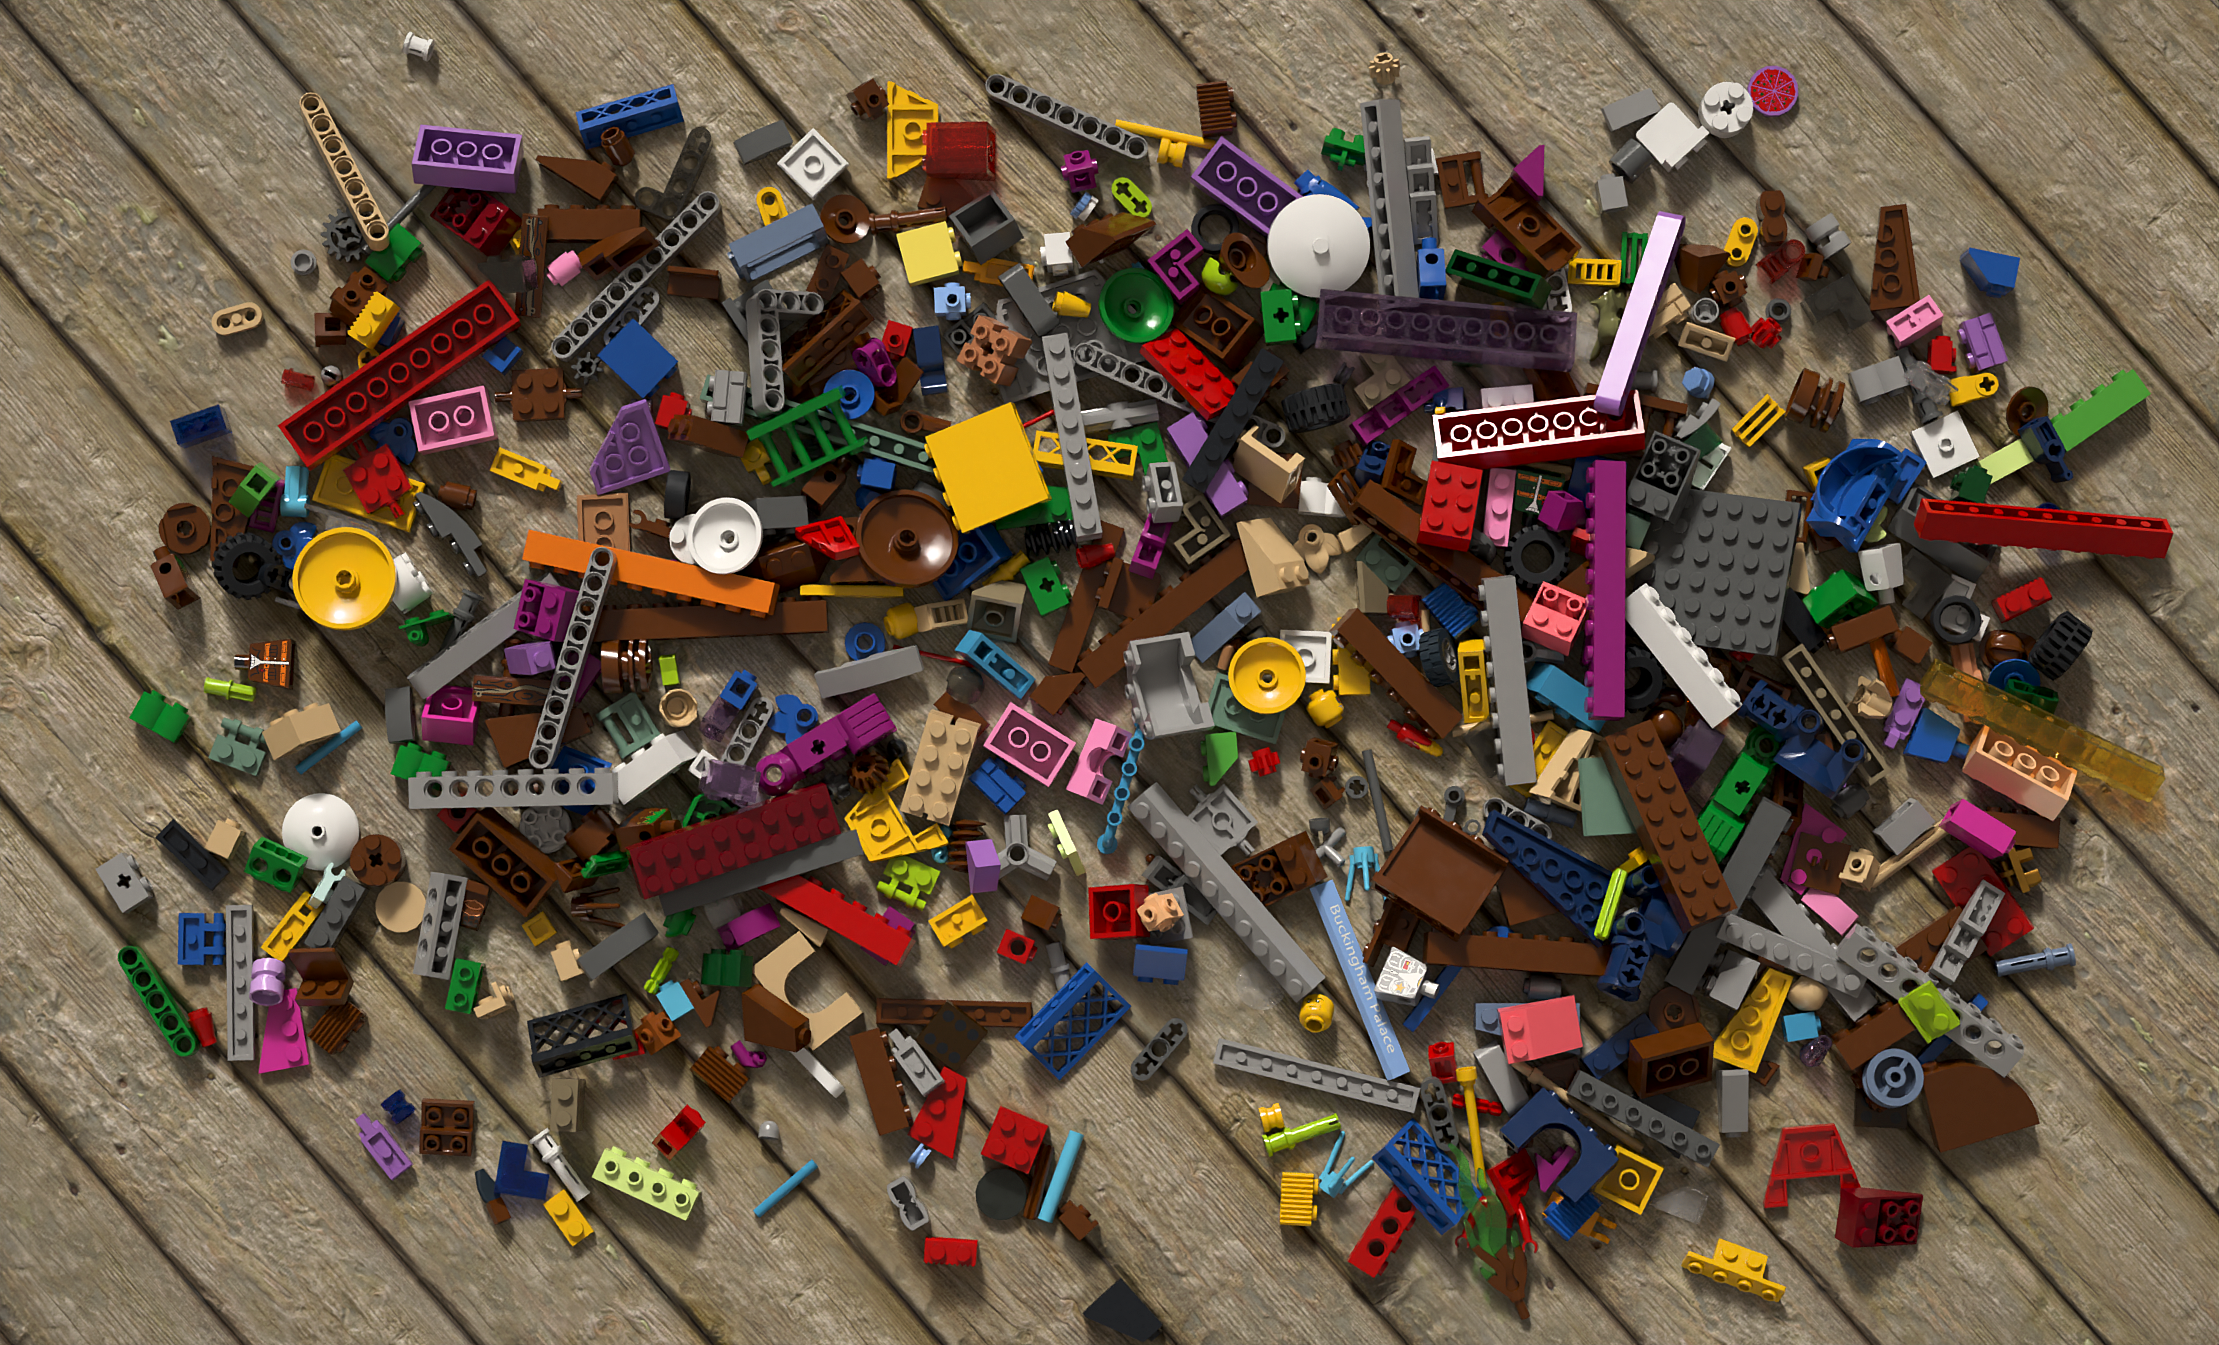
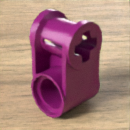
M872 337L867 340L864 347L857 348L853 352L852 357L859 371L870 379L874 388L894 385L897 378L896 370L889 359L882 341Z

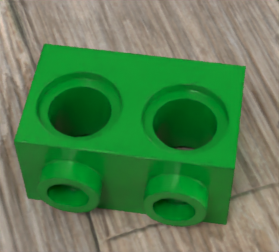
M261 837L252 847L244 872L250 874L256 880L274 885L280 891L291 893L300 883L308 857L265 837ZM284 869L287 870L290 873V875L286 874Z
M456 958L445 1009L475 1014L473 1008L477 1005L485 963Z

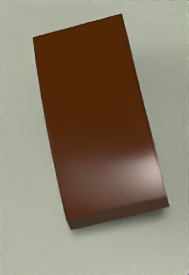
M952 686L933 704L940 712L954 716L951 722L953 725H955L959 717L981 724L977 738L990 726L986 719Z

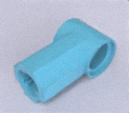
M286 466L285 490L281 496L280 503L281 516H309V469L307 467Z

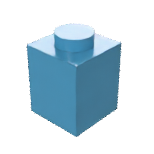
M1814 1011L1780 1016L1784 1042L1818 1037V1031H1821L1820 1018L1815 1016Z

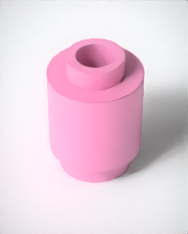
M571 250L569 253L564 252L546 267L549 271L545 274L554 285L559 283L561 286H564L581 273L580 269L583 267L577 255Z

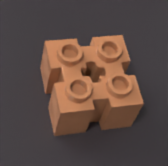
M978 315L970 334L974 335L972 343L965 342L956 361L972 370L981 371L980 375L995 384L1011 386L1019 370L1014 365L1018 358H1025L1032 340L1016 331L1008 330V326L994 318Z

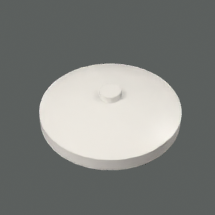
M1322 194L1304 196L1289 203L1274 219L1267 238L1268 259L1275 275L1292 291L1308 297L1333 296L1352 286L1363 273L1370 254L1369 233L1360 214L1347 202L1334 196Z

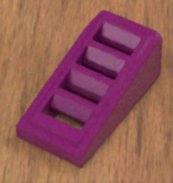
M280 479L276 484L277 492L271 490L267 495L275 498V502L263 500L260 504L273 508V511L261 510L259 505L251 515L248 527L274 533L280 512L281 496L285 490V480ZM257 516L271 518L270 523L257 520Z

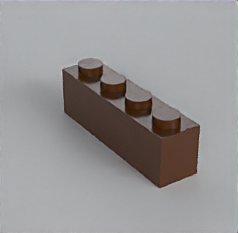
M547 204L544 205V208H538L537 215L549 216L547 243L595 244L614 234L642 227V212L633 205H622L621 209H611L609 205H596L595 209H585L584 205H570V209H560L559 205Z
M1986 807L1984 812L2016 831L2013 837L2016 840L2014 846H2030L2043 849L2059 848L2061 818L2056 817L2052 821L2039 814L2027 815L2028 810L2012 809V813H2002V808ZM1951 835L1952 841H1961Z
M880 1027L849 1036L879 1136L909 1127V1121L913 1120L909 1105L904 1106L901 1096L905 1095L902 1081H896L894 1071L898 1070L894 1056L889 1057L886 1049L887 1046H890L887 1032H881Z

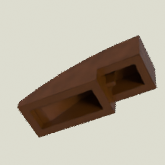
M644 226L607 237L577 255L581 266L595 281H598L613 269L618 273L622 272L658 247L660 242Z

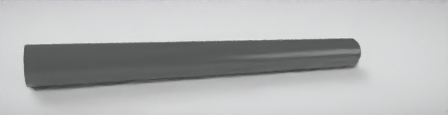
M423 185L386 223L389 232L398 223L400 224L436 186ZM376 233L373 238H381L383 234ZM367 243L361 248L368 256L374 251L370 249Z
M1372 749L1362 751L1383 851H1391L1394 849Z

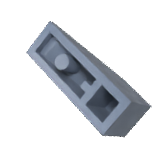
M1245 592L1191 639L1195 656L1202 664L1261 614V610Z

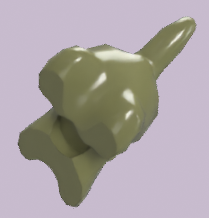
M1609 290L1598 297L1597 300L1591 301V305L1596 306L1600 311V321L1597 328L1598 339L1589 356V361L1591 362L1600 355L1604 345H1613L1626 307V299L1623 292L1615 294L1613 290Z

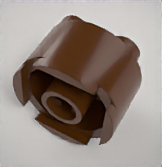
M601 807L594 812L592 810L581 819L583 824L577 829H571L563 837L569 848L584 864L591 861L590 857L592 855L607 853L618 842L614 828L619 824Z
M380 834L368 835L359 840L354 846L350 857V867L354 875L361 882L377 887L387 886L398 881L403 875L406 868L405 852L401 844L389 836ZM382 855L381 860L383 864L375 866L374 857Z

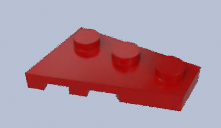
M944 1066L940 1075L945 1082L928 1095L907 1135L953 1159L967 1078Z

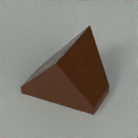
M1679 244L1674 262L1681 285L1700 295L1731 254L1714 245Z

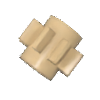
M1390 53L1377 54L1374 57V61H1370V78H1376L1377 83L1382 85L1391 84L1395 81V77L1400 76L1399 59L1393 60V56Z

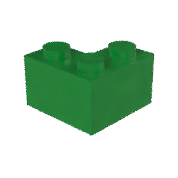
M1843 569L1832 573L1825 583L1811 589L1808 596L1802 600L1816 623L1826 629L1832 627L1847 614L1857 618L1868 613L1879 604L1872 592L1866 590L1863 579Z

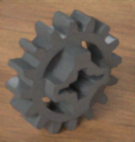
M347 207L346 213L337 209L338 215L334 217L329 214L328 217L331 222H323L322 224L327 229V232H321L320 234L323 238H327L322 245L325 248L331 247L327 253L330 256L337 253L336 259L340 262L344 257L348 263L352 262V257H355L360 262L362 261L361 254L364 253L361 248L366 244V241L360 233L359 227L349 208ZM348 219L346 223L338 225L341 221ZM341 232H352L357 238H346ZM333 234L339 239L338 247L334 244ZM360 245L356 250L350 251L351 248Z

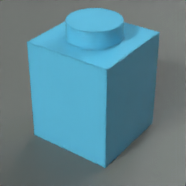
M673 980L668 981L659 987L661 992L656 994L671 1021H676L694 1010L693 1005L679 984L681 981L676 983Z

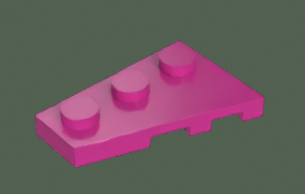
M298 988L284 990L282 1002L268 1008L258 1074L311 1064L302 1008L295 1001Z

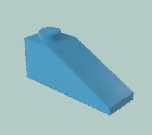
M969 630L955 648V651L972 666L1018 699H1022L1036 680L980 632Z

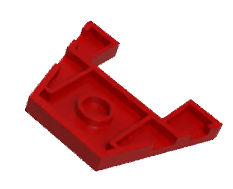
M1834 1123L1783 1127L1781 1129L1763 1200L1764 1208L1788 1206L1787 1179L1839 1175L1840 1196L1842 1188L1861 1187Z

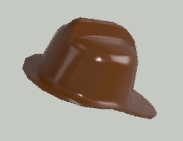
M1234 232L1227 235L1220 249L1219 263L1225 273L1235 276L1243 285L1249 288L1264 286L1269 280L1270 271L1263 256L1244 234Z
M2003 629L1993 630L1981 639L1979 655L1988 667L1994 669L1999 663L2010 659L2027 661L2029 653L2037 641L2025 633Z

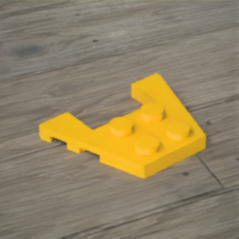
M899 758L891 764V773L887 775L889 782L881 784L882 790L875 788L873 795L870 793L865 794L844 818L851 830H857L862 849L870 863L949 845L948 840L937 823L913 836L889 796V792L908 782L910 778Z

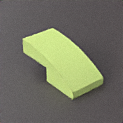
M2021 438L1976 463L1978 466L1987 469V474L1993 476L1990 483L1992 484L2033 462L2034 459Z

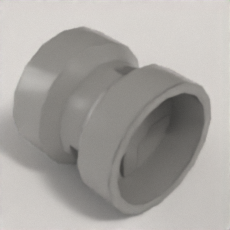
M1702 298L1692 307L1690 313L1691 320L1698 326H1709L1717 318L1719 308L1714 300Z

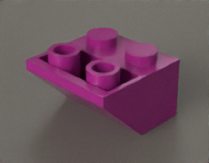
M525 579L513 629L551 641L564 642L579 591Z

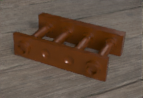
M1587 383L1583 396L1596 395L1599 385ZM1639 394L1645 439L1650 416L1654 414V411L1664 413L1663 417L1666 419L1662 434L1672 438L1675 421L1679 420V417L1686 415L1688 404ZM1643 450L1611 454L1641 460L1645 452Z

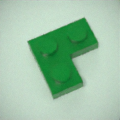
M1157 422L1108 435L1109 442L1138 446L1137 454L1140 456L1145 476L1149 463L1168 462ZM1120 450L1113 456L1118 460L1130 457L1132 452Z

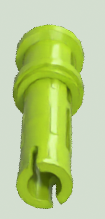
M1334 1113L1328 1117L1293 1129L1285 1127L1282 1128V1131L1267 1136L1263 1134L1262 1139L1268 1156L1271 1157L1273 1153L1286 1148L1292 1150L1296 1147V1143L1338 1129L1340 1130V1122L1329 1125V1123L1339 1120L1337 1114Z

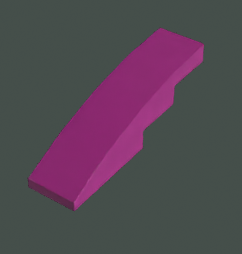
M1434 365L1352 422L1349 428L1364 447L1419 409L1424 403L1433 399V394L1445 390L1450 385Z

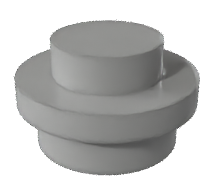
M299 250L293 254L291 267L297 274L309 275L316 268L317 260L312 252Z

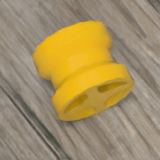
M1279 1103L1273 1104L1270 1108H1258L1265 1133L1270 1132L1275 1127L1279 1129L1285 1128Z

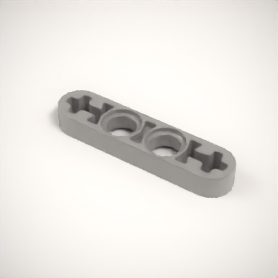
M758 697L752 701L720 759L722 763L727 760L732 765L739 766L737 771H735L739 775L773 715L774 707L771 701L764 697ZM766 702V708L769 711L767 714L762 713L758 719L763 721L762 725L760 726L755 721L749 720L750 714L755 718L758 713L755 706ZM747 724H752L757 729L756 736L752 739H747L742 734V730ZM734 747H741L744 750L745 755L741 761L736 762L731 759L730 752Z

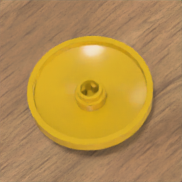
M352 527L334 528L314 537L300 552L293 570V590L302 610L318 624L342 631L359 629L377 620L389 607L396 592L397 569L387 547L371 533Z

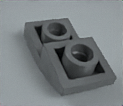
M780 120L735 140L733 144L743 164L746 165L766 158L771 152L791 146L793 140L784 121Z
M985 302L943 334L944 338L958 355L965 342L972 343L974 335L970 334L978 315L996 319V315Z
M410 686L385 689L386 728L390 744L415 741V717L412 714L413 690Z

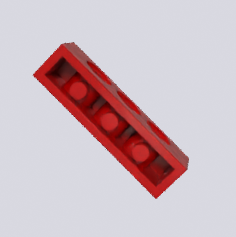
M1395 1184L1347 1258L1349 1263L1375 1278L1376 1274L1380 1276L1383 1274L1389 1264L1386 1258L1390 1252L1396 1253L1403 1241L1399 1239L1404 1230L1409 1231L1416 1221L1413 1215L1417 1208L1412 1202L1409 1210L1405 1212L1398 1210L1397 1201L1401 1197L1406 1196ZM1388 1219H1393L1397 1223L1396 1231L1391 1234L1385 1233L1383 1230V1224ZM1374 1241H1379L1383 1244V1252L1377 1256L1369 1252V1246Z

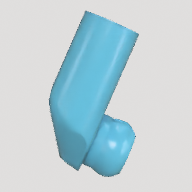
M944 824L940 827L946 839H948L953 830ZM947 846L931 849V855L935 862L945 863L948 860Z

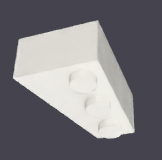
M683 730L664 736L663 733L650 742L652 744L650 748L646 751L644 748L638 750L631 756L633 760L626 765L623 762L612 770V772H618V797L623 805L638 799L658 785L665 777L680 770L679 767L687 761L696 759L699 753Z

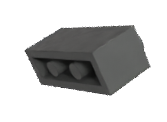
M343 876L304 944L311 948L329 947L336 949L370 889L348 876Z

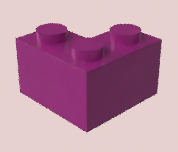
M1186 229L1149 258L1147 263L1151 271L1170 290L1172 297L1179 305L1200 290L1199 283L1188 271L1187 267L1200 258L1204 251L1191 232Z

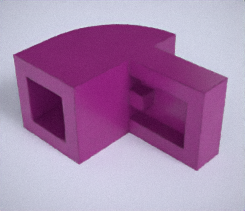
M768 903L728 922L723 927L717 929L729 953L730 950H736L746 943L777 929L781 925L771 904Z

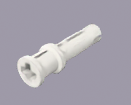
M546 1128L532 1138L529 1143L536 1146L543 1156L542 1161L549 1162L576 1202L589 1194L590 1191L562 1155L563 1148L561 1145L557 1146L549 1135L550 1130Z

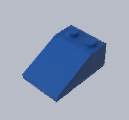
M992 523L971 530L968 534L957 530L959 541L954 561L948 571L937 581L933 582V585L944 601H950L1013 555Z

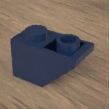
M1380 441L1368 443L1356 467L1354 481L1359 489L1370 479L1380 485L1391 445Z

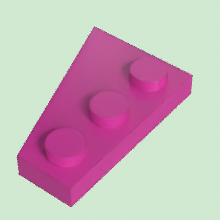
M1807 803L1804 804L1802 823L1795 831L1780 877L1782 883L1799 895H1802L1807 888L1800 885L1806 881V873L1801 869H1796L1791 874L1793 883L1788 882L1801 832L1822 837L1826 843L1841 842L1847 834ZM1810 849L1806 854L1809 863H1811L1812 856L1818 857L1816 864L1822 858V854L1818 849Z

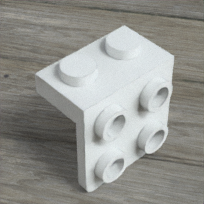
M1668 103L1636 133V139L1669 173L1674 167L1677 170L1680 169L1689 160L1686 156L1692 150L1697 153L1707 144L1705 139L1709 132L1703 125L1698 129L1674 103Z

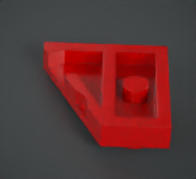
M842 516L795 528L797 539L834 560L859 555L860 546Z
M1525 1148L1518 1154L1514 1152L1486 1171L1508 1215L1519 1211L1520 1208L1517 1205L1520 1198L1526 1195L1529 1189V1182L1533 1180L1537 1171Z

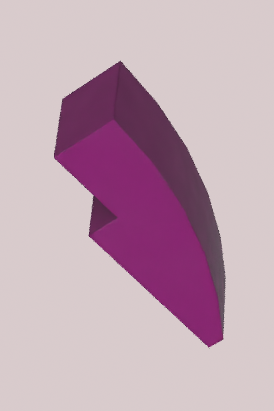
M1152 514L1148 515L1128 571L1153 579L1173 522L1153 523Z

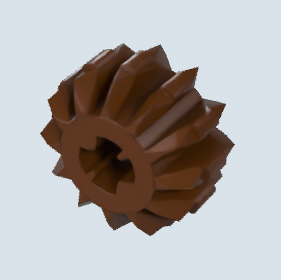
M864 750L862 756L856 754V760L848 762L850 769L846 771V774L849 778V784L862 794L867 791L873 795L875 788L882 790L881 784L889 782L887 775L891 773L887 759L874 750L872 752Z

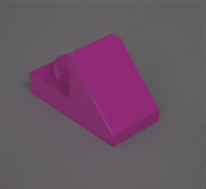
M1565 1145L1564 1148L1559 1146L1551 1156V1159L1554 1160L1551 1164L1534 1152L1538 1189L1544 1193L1575 1155L1576 1151L1569 1145Z

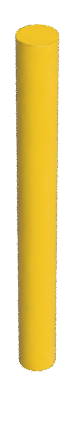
M1116 119L1115 126L1134 134L1158 139L1166 138L1172 142H1184L1187 145L1210 150L1216 143V140L1118 119Z

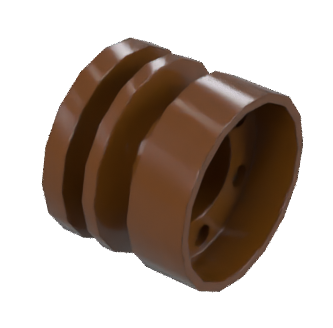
M1803 368L1790 396L1784 418L1801 424L1807 414L1811 415L1810 428L1814 429L1819 419H1821L1819 431L1826 433L1840 412L1844 400L1845 383L1838 381L1832 391L1833 378L1829 377L1822 387L1819 386L1820 373Z
M634 639L629 640L627 651H623L620 640L602 641L601 672L605 694H622L625 682H629L632 693H637L638 681H640L643 693L650 692L651 680L653 678V658L647 639H640L639 651L636 650Z

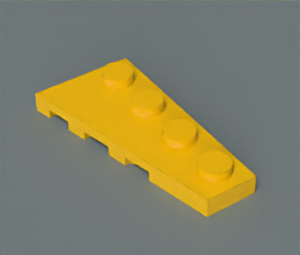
M1770 967L1766 968L1714 1042V1058L1743 1069H1748V1071L1754 1073L1757 1072L1793 976Z

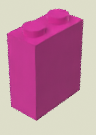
M1965 799L1952 804L1938 826L1991 860L1998 856H2003L2004 853L2008 854L2016 842L2013 839L2016 834L2015 830Z

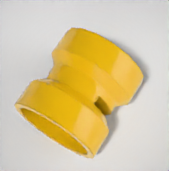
M1162 138L1157 163L1166 164L1170 162L1174 167L1182 168L1187 143L1178 142L1173 144L1170 139Z

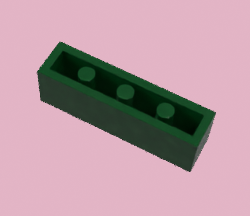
M1457 249L1454 250L1445 269L1446 274L1456 284L1539 310H1543L1553 288L1540 275Z

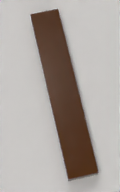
M1100 520L1102 538L1093 539L1091 545L1112 543L1116 554L1124 528ZM1107 561L1088 570L1086 568L1082 569L1048 665L1073 673L1098 604L1095 597L1099 585L1104 587L1107 577L1103 576Z
M877 998L876 1024L927 1025L946 1000ZM949 1000L983 1027L1023 1028L1031 1020L1032 1002Z

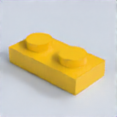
M563 1189L543 1204L572 1246L595 1231L566 1189Z

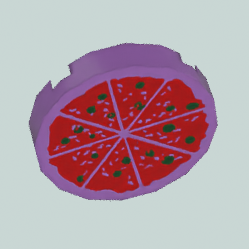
M1766 66L1758 70L1751 77L1747 86V92L1751 96L1755 111L1766 117H1779L1787 113L1794 106L1798 97V84L1794 76L1787 69L1779 66Z

